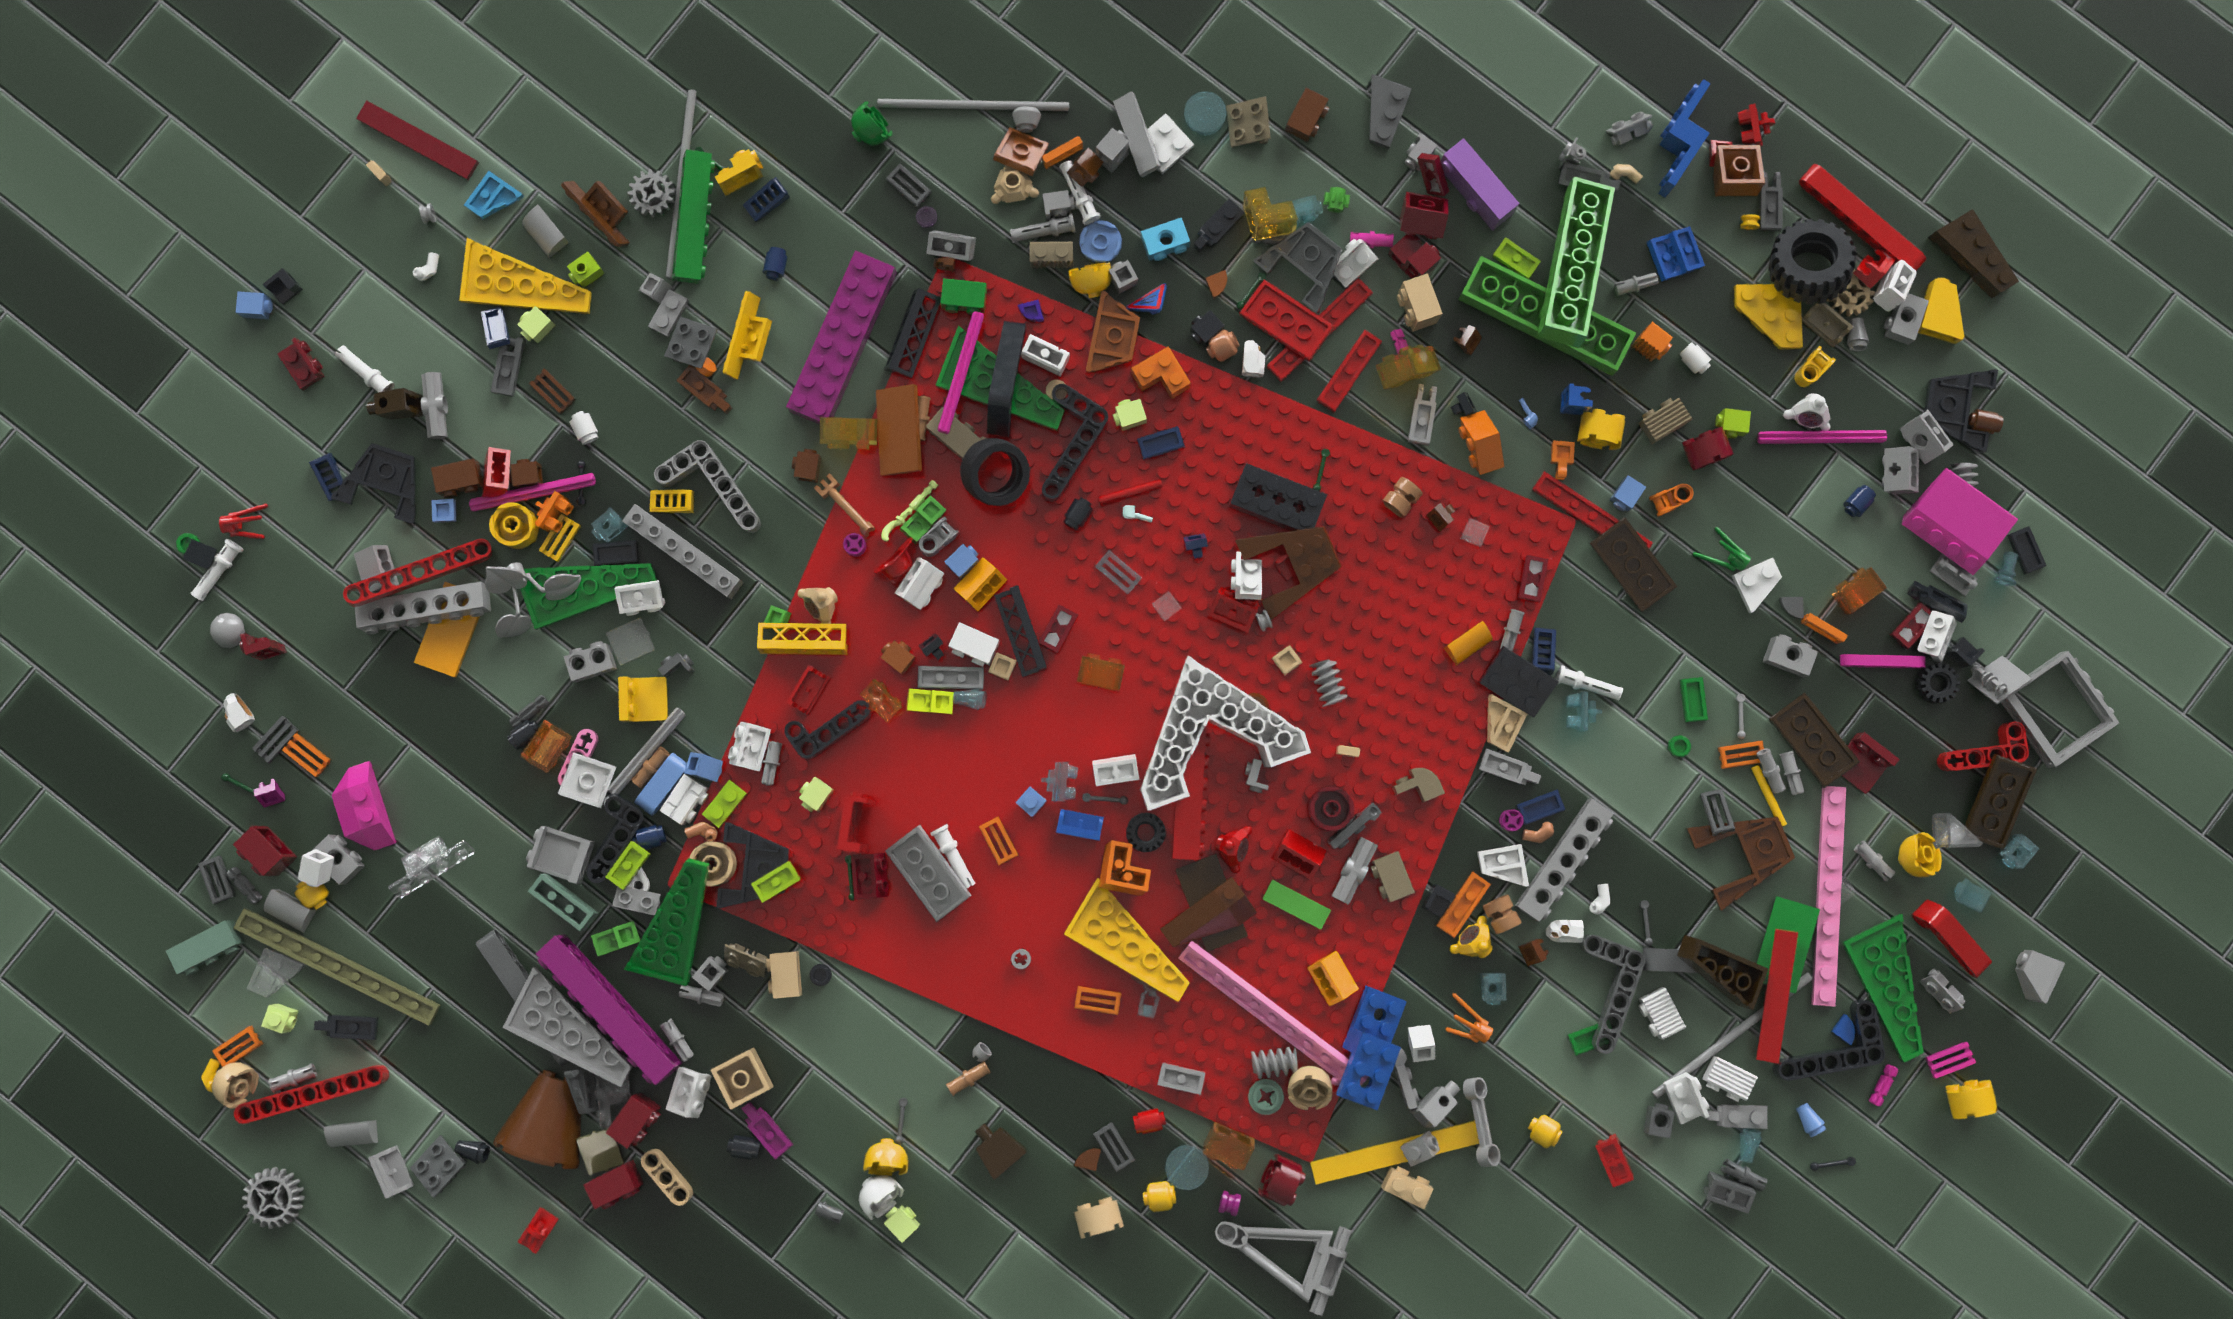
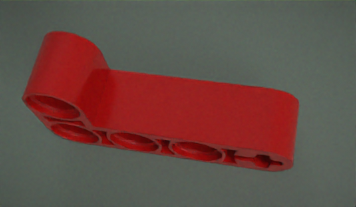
M2015 721L2004 723L1998 729L2000 745L1944 752L1938 756L1937 765L1943 771L1989 767L1992 760L1990 758L1991 751L2020 763L2024 762L2029 756L2025 727L2022 723ZM2010 727H2013L2015 731L2013 737L2008 732ZM2014 748L2018 751V757L2016 759L2012 756V750ZM1970 753H1972L1975 756V762L1973 764H1971L1968 759ZM1958 758V763L1948 764V759Z
M1926 899L1911 915L1920 926L1931 931L1962 968L1972 977L1977 979L1992 963V960L1963 926L1942 905Z

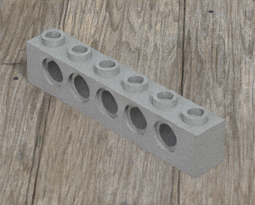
M634 504L622 520L729 599L734 597L744 583L638 505Z
M482 581L385 597L355 607L356 628L362 630L365 634H376L378 630L383 629L395 631L399 630L401 626L418 627L421 625L420 623L425 622L437 624L441 623L443 619L461 620L463 616L467 615L479 617L483 616L485 612H491L490 593ZM468 598V603L462 606L464 599ZM447 601L446 608L441 610L442 604ZM426 605V610L420 613L422 606ZM405 608V613L399 617L400 611ZM384 612L383 618L378 620L379 615Z
M1587 799L1529 886L1523 892L1515 907L1537 922H1540L1541 919L1545 920L1551 912L1549 907L1554 901L1558 902L1564 893L1562 889L1565 884H1570L1575 878L1576 873L1574 871L1578 865L1582 866L1588 858L1586 854L1591 847L1595 848L1601 839L1599 835L1602 830L1606 831L1612 824L1613 820L1611 817L1614 813L1594 799ZM1589 819L1595 823V828L1591 832L1585 826ZM1576 837L1581 838L1583 841V846L1579 850L1573 845ZM1564 855H1567L1571 860L1570 865L1566 868L1561 864V858ZM1552 873L1558 876V882L1554 886L1548 880L1549 875ZM1539 891H1543L1546 895V900L1541 904L1536 900V895Z

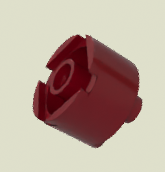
M1723 427L1699 434V437L1682 442L1683 449L1693 471L1734 455Z
M1325 787L1312 795L1308 804V814L1316 827L1325 831L1340 830L1351 821L1354 815V803L1349 794L1341 788ZM1329 803H1331L1333 807L1336 806V811H1333V815H1330V812L1326 811V807L1329 806Z
M1275 1154V1161L1270 1159L1263 1172L1260 1182L1264 1183L1263 1189L1259 1188L1258 1194L1282 1206H1292L1296 1199V1189L1298 1185L1301 1186L1303 1184L1306 1173L1302 1172L1301 1164Z

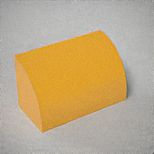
M982 557L953 589L975 610L979 611L1007 579L997 568Z
M1481 621L1444 647V649L1457 666L1491 642L1493 638L1486 624Z
M1337 951L1323 957L1307 968L1329 1006L1346 999L1359 989Z

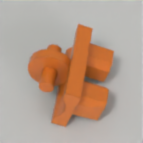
M554 491L550 498L547 497L543 504L539 501L536 502L535 505L540 507L536 514L539 517L535 525L547 532L559 533L563 523L557 520L561 512L568 516L574 506L568 502V498Z

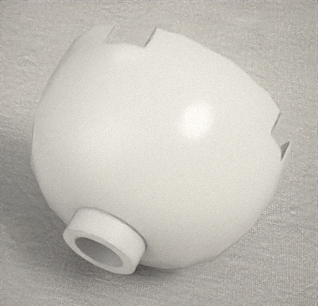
M890 1176L869 1177L862 1184L863 1188L860 1191L859 1203L864 1213L870 1220H873L874 1215L876 1218H879L893 1208L897 1203L893 1200L897 1195L902 1197L904 1190Z

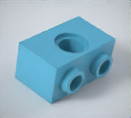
M1182 217L1141 231V239L1149 260L1159 261L1166 258L1167 254L1173 252L1180 254L1190 247V239ZM1163 237H1168L1172 242L1169 245H1163L1160 240Z

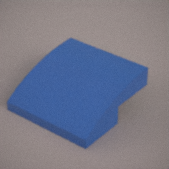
M1691 227L1672 231L1668 235L1650 239L1646 242L1661 282L1705 266Z

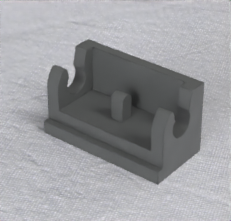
M1709 1171L1707 1176L1709 1183L1707 1187L1704 1186L1705 1198L1749 1214L1756 1195L1753 1187Z

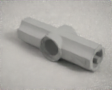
M427 372L421 374L423 387L421 409L426 418L427 438L444 439L448 437L446 424L448 403L443 393L442 374L440 372Z
M1360 837L1351 857H1348L1342 868L1341 877L1331 895L1332 897L1349 905L1358 885L1362 883L1367 874L1368 865L1378 845Z

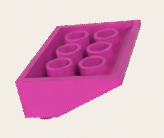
M1945 468L1903 515L1902 525L1974 575L1990 558L2018 521V518L1951 470Z

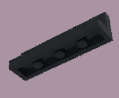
M920 288L913 291L884 370L891 373L897 372L909 378L913 377L940 305L941 297ZM924 297L935 301L932 310L925 312L922 306ZM923 316L926 327L918 332L914 323L917 318ZM916 336L919 346L916 350L910 352L907 341L909 338ZM906 356L909 357L911 362L909 372L898 367L901 358Z
M1013 586L1008 591L994 595L1022 677L1046 670L1047 666L1019 586ZM1012 595L1015 601L1012 609L1004 608L1000 598ZM1015 607H1017L1019 614L1014 612ZM1004 611L1009 613L1007 618ZM1012 614L1019 617L1022 621L1018 631L1009 626L1008 622ZM1023 627H1024V630H1025L1026 635L1023 634V633H1021V630H1022ZM1011 631L1017 633L1015 638H1013ZM1019 635L1027 638L1029 641L1026 651L1016 646V640ZM1030 647H1031V650H1032L1033 655L1030 654V653H1028ZM1019 652L1024 654L1022 659L1020 658ZM1026 655L1035 659L1037 668L1025 671L1023 661Z

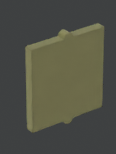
M609 1128L598 1132L592 1131V1134L576 1139L588 1175L603 1170L608 1171L609 1168L624 1164L617 1141L606 1134Z

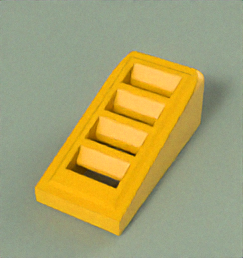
M650 490V512L694 513V491ZM657 496H661L660 507H656ZM665 496H669L668 507H665ZM673 496H677V507H673ZM682 496H685V507H681Z

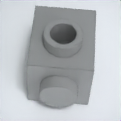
M1128 260L1123 263L1122 261L1117 262L1109 269L1112 278L1111 282L1118 294L1137 285L1138 277Z

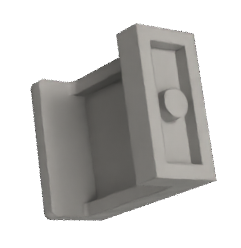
M540 826V829H537L533 836V841L535 842L533 849L529 850L526 857L527 868L557 876L575 884H581L595 842L547 826Z

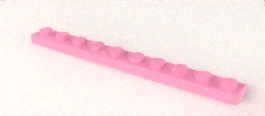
M1827 786L1824 789L1822 787L1816 908L1820 909L1814 934L1811 1005L1832 1007L1836 1005L1846 787Z
M1191 941L1178 959L1341 1081L1349 1060L1196 943ZM1368 1076L1361 1078L1360 1086L1367 1080Z

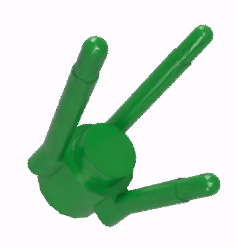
M1715 527V531L1728 543L1726 544L1722 540L1719 541V544L1731 553L1727 559L1730 563L1693 552V556L1726 567L1733 572L1735 569L1743 571L1751 560V557L1745 554L1746 552L1739 548L1718 527Z

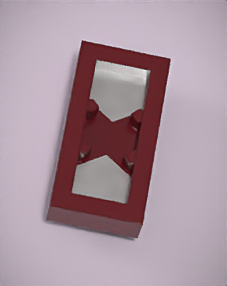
M1421 153L1417 159L1427 194L1445 196L1449 192L1440 156Z
M1526 555L1518 594L1519 599L1541 602L1549 559Z
M1922 602L1918 603L1890 635L1905 649H1909L1923 634L1932 611Z
M1058 605L1038 643L1058 653L1078 614Z

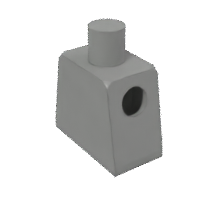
M1450 1081L1445 1087H1434L1417 1104V1108L1411 1109L1409 1112L1424 1128H1435L1458 1103L1454 1096L1460 1091V1088L1453 1081Z

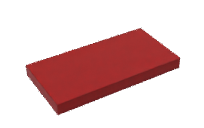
M1265 279L1239 313L1241 317L1309 362L1334 329L1333 324Z

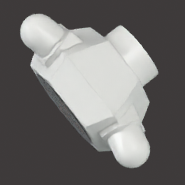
M1808 394L1794 405L1792 409L1786 410L1783 413L1785 419H1794L1798 424L1812 429L1820 427L1822 431H1829L1831 428L1829 424L1831 419L1825 398L1818 394Z

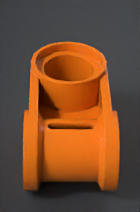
M1683 483L1649 497V500L1653 501L1658 512L1656 515L1660 517L1689 502L1693 498L1694 492L1690 485ZM1679 489L1686 492L1687 497L1685 500H1681L1677 496Z

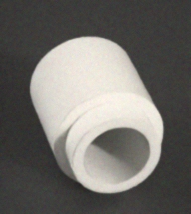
M1692 342L1679 354L1682 357L1681 360L1694 374L1698 371L1703 374L1711 366L1708 363L1711 358L1698 345L1695 346Z
M580 411L571 416L572 420L569 423L578 441H581L583 445L599 438L597 435L598 430L589 413L584 414L583 411Z

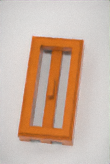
M1077 136L1043 155L1042 163L1044 167L1048 169L1082 150L1083 142L1081 138Z
M1811 613L1804 615V618L1800 621L1805 626L1836 644L1844 642L1848 636Z
M295 733L293 735L294 738L289 740L288 745L282 751L313 776L318 777L330 763L331 759L301 735ZM297 741L303 744L306 748L312 751L324 762L321 764L316 759H314L311 755H309L306 751H304L301 747H299L296 744ZM294 748L297 752H299L302 756H304L307 760L314 764L318 769L315 770L302 758H300L293 751H291V749Z
M1763 741L1719 747V758L1722 763L1721 769L1761 763L1759 759L1727 764L1726 759L1757 755V752L1764 749ZM1753 746H1758L1759 750L1725 754V751Z
M999 816L979 826L998 865L1018 856ZM994 823H997L1012 854L1008 855L993 826ZM988 826L1005 857L1003 859H1000L985 829Z
M1078 986L1074 1008L1118 1015L1121 993ZM1081 991L1114 996L1116 1001L1082 996ZM1080 1000L1115 1005V1008L1108 1009L1082 1005Z
M249 1026L212 1052L221 1066L224 1067L229 1063L239 1061L264 1043L262 1040H259V1036L254 1032L253 1026ZM246 1034L250 1035L249 1038H247L246 1040H244L243 1042H241L225 1054H220L222 1050H224L225 1048H227L228 1046H230ZM250 1042H254L253 1045H251L250 1047H248L247 1049H245L229 1061H225L226 1058H228L229 1056H231L232 1054H234Z

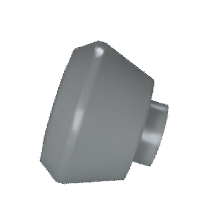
M1018 107L1012 113V117L1016 127L1021 132L1030 133L1033 129L1037 128L1041 113L1034 107Z

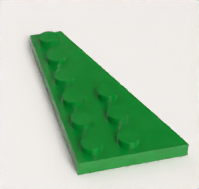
M959 325L936 382V387L946 391L950 389L967 333ZM978 340L960 396L988 406L997 356L980 344ZM1017 373L1011 415L1058 431L1065 410Z
M650 563L524 569L525 573H530L531 577L541 587H544L547 579L557 574H580L581 581L577 589L570 596L561 600H548L545 593L540 592L529 580L527 585L521 588V592L534 629L538 630L616 601L615 587L657 581V577Z
M690 858L685 861L624 970L684 986L688 985L709 863Z
M1898 914L1841 943L1870 1001L1875 1005L1877 1015L1901 1062L1905 1063L1923 1054L1924 1051L1920 1026H1918L1916 1015L1917 1005L1913 995L1914 986L1910 959L1906 949L1907 939L1902 923L1904 922L1903 914Z

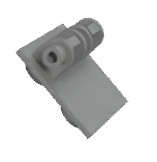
M2000 656L1985 668L1982 665H1974L1971 668L1972 677L1967 680L1995 704H1999L2032 681V678L2005 657Z

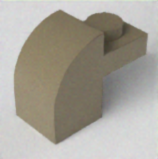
M1425 768L1408 770L1411 779H1408V776L1395 781L1397 785L1392 787L1395 795L1416 787L1422 802L1445 793L1438 777L1432 771Z

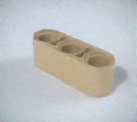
M651 1149L642 1156V1167L673 1204L678 1206L684 1205L692 1198L693 1189L661 1150ZM651 1154L655 1155L658 1159V1163L655 1166L651 1165L648 1161V1157ZM666 1171L672 1175L671 1182L663 1180V1172ZM677 1189H683L686 1192L685 1199L677 1197Z

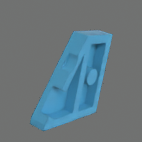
M488 171L464 206L480 218L485 219L521 200L524 195Z

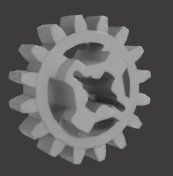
M649 169L647 175L641 171L640 178L633 177L636 181L635 184L629 183V186L633 189V191H628V195L633 197L629 201L632 205H635L634 209L637 212L642 209L641 213L643 216H646L648 212L652 217H655V212L663 215L662 210L664 208L668 211L670 210L668 203L675 202L671 198V196L676 195V192L671 189L674 185L672 181L668 182L669 177L667 175L662 177V173L659 170L654 174ZM661 183L665 187V193H663V191L660 190L662 187ZM653 191L656 192L655 194H650V197H649V195H648L649 192H650V193H653ZM638 194L643 196V203L639 201Z

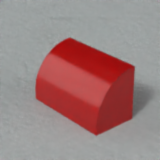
M488 448L484 462L482 497H498L508 491L511 450Z
M1288 829L1273 859L1311 880L1319 869L1327 850Z

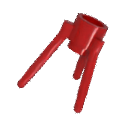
M268 504L229 513L228 516H221L219 518L221 532L230 533L231 537L242 536L264 539L265 536L261 534L239 531V529H242L243 522L262 519L261 515L244 518L239 516L267 508Z

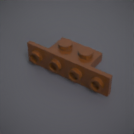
M566 181L561 184L566 195L573 199L579 205V209L592 219L594 226L608 237L607 239L612 245L622 247L630 244L625 236L616 228L628 211L601 181H596L586 194L575 181Z

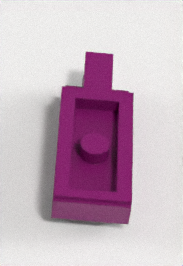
M751 1102L742 1107V1110L748 1116L745 1120L748 1124L747 1127L775 1160L793 1145L769 1114L761 1107L757 1110Z

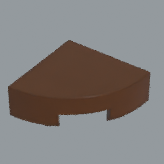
M936 258L933 268L953 272L955 271L956 263L954 258Z
M1091 1148L1084 1151L1078 1156L1074 1166L1096 1171L1101 1148Z

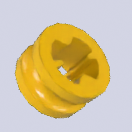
M1747 214L1740 217V220L1743 221L1740 224L1741 229L1755 230L1760 228L1758 223L1760 220L1759 215Z

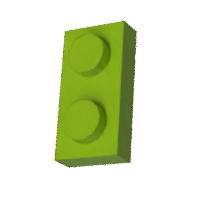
M1506 237L1492 256L1527 279L1530 278L1541 262Z
M729 780L702 815L718 828H721L748 793Z
M631 841L606 875V878L622 890H625L648 859L650 853L634 841Z
M788 861L751 885L761 902L764 903L800 881L801 878L791 861Z

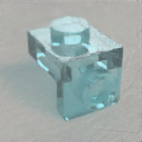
M1966 878L1963 883L1959 882L1954 890L1957 902L1979 913H1982L1992 895L1991 892L1970 883V880Z

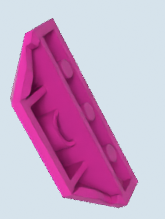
M371 761L348 768L331 795L344 837L372 850H379L396 844Z

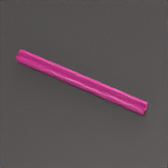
M973 312L952 379L938 426V431L943 434H948L952 425L984 319V314L980 312Z
M1885 430L1761 431L1757 435V441L1759 444L1883 443L1887 441V432Z
M593 473L510 490L498 497L470 499L469 506L471 511L484 510L505 503H516L552 495L554 491L562 493L594 486L596 479Z

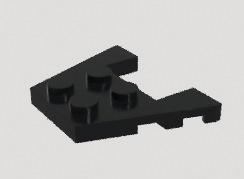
M1993 369L1984 372L1930 379L1928 381L1924 412L1926 410L1930 411L1946 435L1980 453L1987 452L1989 432L1967 429L1973 387L1988 390L1996 389L1998 370Z
M371 443L355 464V468L345 477L342 485L332 494L331 498L352 505L359 484L397 495L401 498L394 518L415 525L416 457Z
M725 822L723 842L746 844L742 889L718 888L716 908L760 899L751 884L788 862L790 849L737 825Z

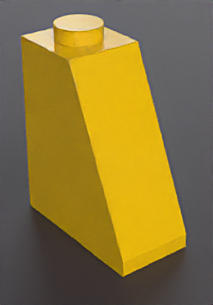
M1935 278L1927 286L1924 299L1929 300L1918 333L1957 344L1964 338L1957 286L1950 283L1948 279Z

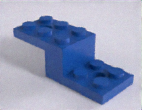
M1704 79L1699 85L1694 84L1660 135L1663 140L1659 145L1677 156L1670 170L1659 183L1662 188L1658 194L1664 198L1675 187L1709 135L1708 131L1688 119L1710 86V83Z
M1365 986L1342 1048L1350 1051L1351 1055L1336 1095L1378 1110L1401 1047L1391 1042L1407 1001ZM1381 1008L1383 1015L1380 1019L1376 1020L1374 1012ZM1363 1076H1368V1085L1365 1087H1361V1078Z

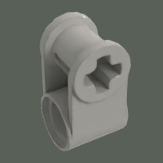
M943 517L921 537L919 541L920 551L927 557H933L951 543L960 532L954 530L948 524L947 518ZM927 541L935 543L934 549L929 551L925 550L923 545Z

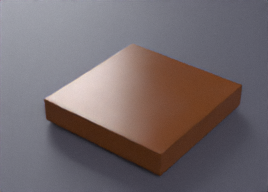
M1010 127L995 152L993 160L1033 176L1042 160V156L1048 149L1049 143Z

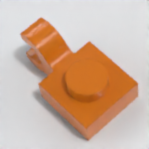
M1552 441L1551 464H1557L1555 473L1557 480H1564L1567 477V465H1573L1575 442Z

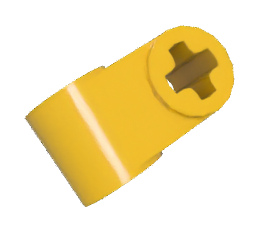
M1819 345L1796 372L1795 382L1801 387L1810 386L1832 366L1836 359L1834 357L1830 358L1822 351V347ZM1804 371L1811 375V380L1804 376Z

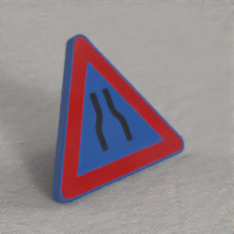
M1165 283L1161 284L1127 305L1126 309L1129 311L1151 312L1152 315L1160 313L1167 285Z

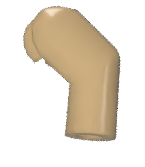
M1617 164L1610 171L1611 177L1615 180H1618L1621 176H1627L1635 184L1643 177L1628 164Z

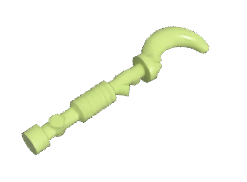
M931 480L929 486L924 489L922 494H918L909 504V507L900 516H896V520L891 521L883 528L881 534L883 541L888 542L890 532L896 526L903 525L906 517L909 514L911 515L912 511L916 510L925 501L924 498L933 489L935 490L938 487L935 481Z

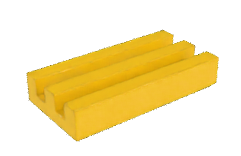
M563 514L559 516L558 521L562 523L566 521L550 549L547 551V548L557 534L550 531L538 550L557 562L560 561L581 525ZM570 525H573V528L571 529L567 538L563 542L559 551L556 555H554L553 553L564 537L568 528L570 527Z

